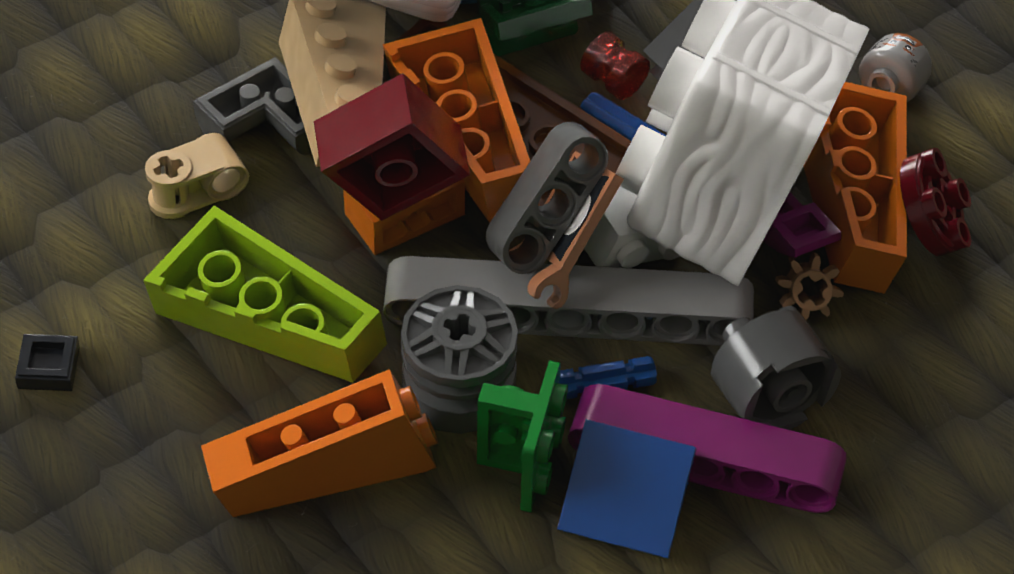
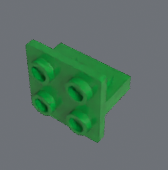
M549 360L539 394L525 392L523 389L511 385L497 386L483 383L478 398L477 464L522 474L521 511L531 513L536 495L546 496L553 471V462H549L552 450H559L562 443L566 424V417L562 415L566 404L568 385L559 383L561 364L559 362Z

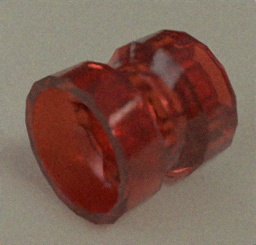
M604 32L596 37L586 48L581 59L580 68L582 72L594 81L602 80L605 82V89L617 99L625 100L638 91L646 80L650 70V61L637 51L626 50L624 41L612 32Z

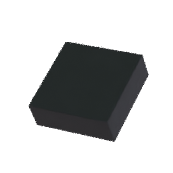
M24 334L15 376L17 388L72 391L80 350L78 336Z

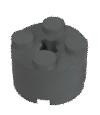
M794 306L783 307L778 311L766 313L753 320L742 317L730 323L723 332L725 342L714 358L710 373L714 382L740 418L787 430L799 426L808 419L803 411L816 400L823 407L835 393L841 379V370L832 354Z

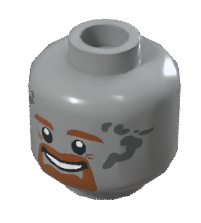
M903 33L888 34L877 41L863 57L859 65V80L862 86L907 96V102H909L927 83L932 72V60L925 46L911 35Z

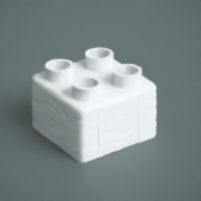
M704 0L685 36L682 46H677L648 103V107L652 109L646 123L666 132V137L641 124L615 173L624 178L620 187L637 195L627 216L629 227L641 232L649 239L655 240L664 248L674 250L682 258L703 266L711 273L719 275L730 283L739 286L814 148L870 29L865 25L849 20L839 13L832 12L812 0Z

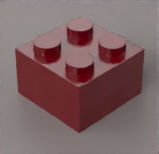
M403 73L313 121L321 172L381 221L470 175L461 126Z

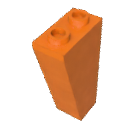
M389 369L201 445L213 493L231 516L237 517L427 472L437 468L430 447L438 444V439L427 413L422 414L411 386L409 385L401 389Z

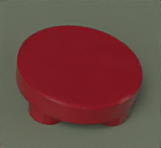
M932 148L905 158L900 169L901 194L911 226L921 243L935 256H943L970 247L971 234L965 222L963 209L970 207L971 197L962 178L952 179L947 170L945 159L938 148Z

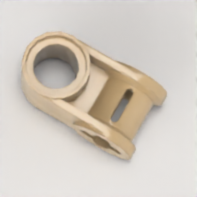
M220 133L204 134L194 141L170 150L157 152L147 160L145 165L147 180L152 184V189L148 195L150 210L156 216L164 219L181 218L192 211L210 204L229 200L237 196L249 181L248 170L227 139ZM162 166L165 167V174H161ZM175 195H179L180 201L178 204L176 203Z

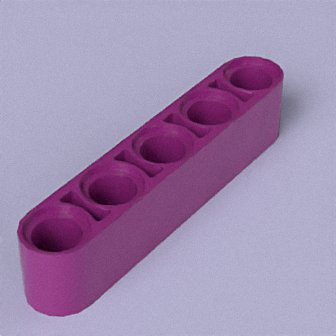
M594 384L587 386L583 390L568 435L569 443L575 450H578L585 419L696 447L697 450L688 482L813 513L828 512L836 505L847 456L844 449L835 442L609 385Z

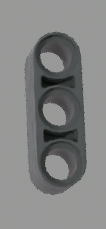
M563 122L549 132L491 220L486 231V242L489 249L512 272L529 274L539 269L546 261L603 175L608 164L606 146L581 124L575 122ZM584 143L582 154L577 159L569 161L572 149ZM555 189L553 198L547 204L538 206L541 196L546 191ZM525 234V239L520 247L509 251V246L513 239Z

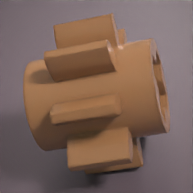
M812 252L809 262L800 264L795 258L789 257L788 260L792 269L787 276L780 275L775 278L778 285L787 288L789 293L781 297L779 302L783 307L792 306L797 303L799 306L798 311L805 320L809 317L810 311L821 310L828 317L830 310L827 304L831 298L843 297L844 294L839 287L832 285L830 281L840 271L835 264L822 270L820 268V256L816 252ZM809 276L814 282L817 281L815 285L818 292L815 295L809 296L805 291H802L803 286L800 281L804 277Z

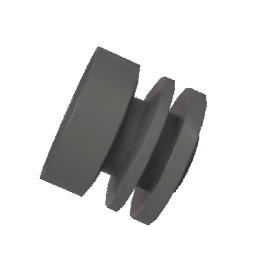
M456 285L431 291L417 299L405 314L401 329L402 388L411 386L422 414L427 413L434 429L459 434L477 431L478 398L483 383L497 386H516L518 329L513 312L499 297L481 288Z

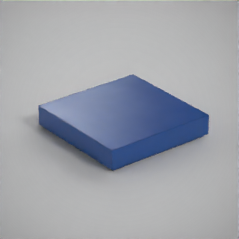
M585 419L557 530L669 559L697 448Z

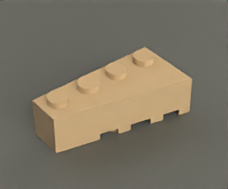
M289 0L279 38V46L316 167H320L313 121L382 85L383 44L385 42L386 22L385 6L367 0Z

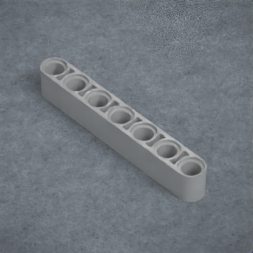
M403 256L389 263L383 306L385 318L397 326H402L405 314L417 299L435 289L460 285L481 288L499 297L513 312L518 334L722 346L725 342L723 332L730 323L742 317L754 319L753 284L744 277L739 286L713 273L574 265L569 273L568 298L561 308L553 309L547 305V299L553 293V285L546 286L542 290L539 299L530 296L527 288L531 278L551 264H542L539 269L529 274H518L512 272L502 261Z

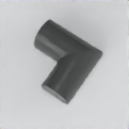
M276 57L193 101L195 117L204 134L220 133L230 142L267 122L297 152L302 155L312 154L286 66Z

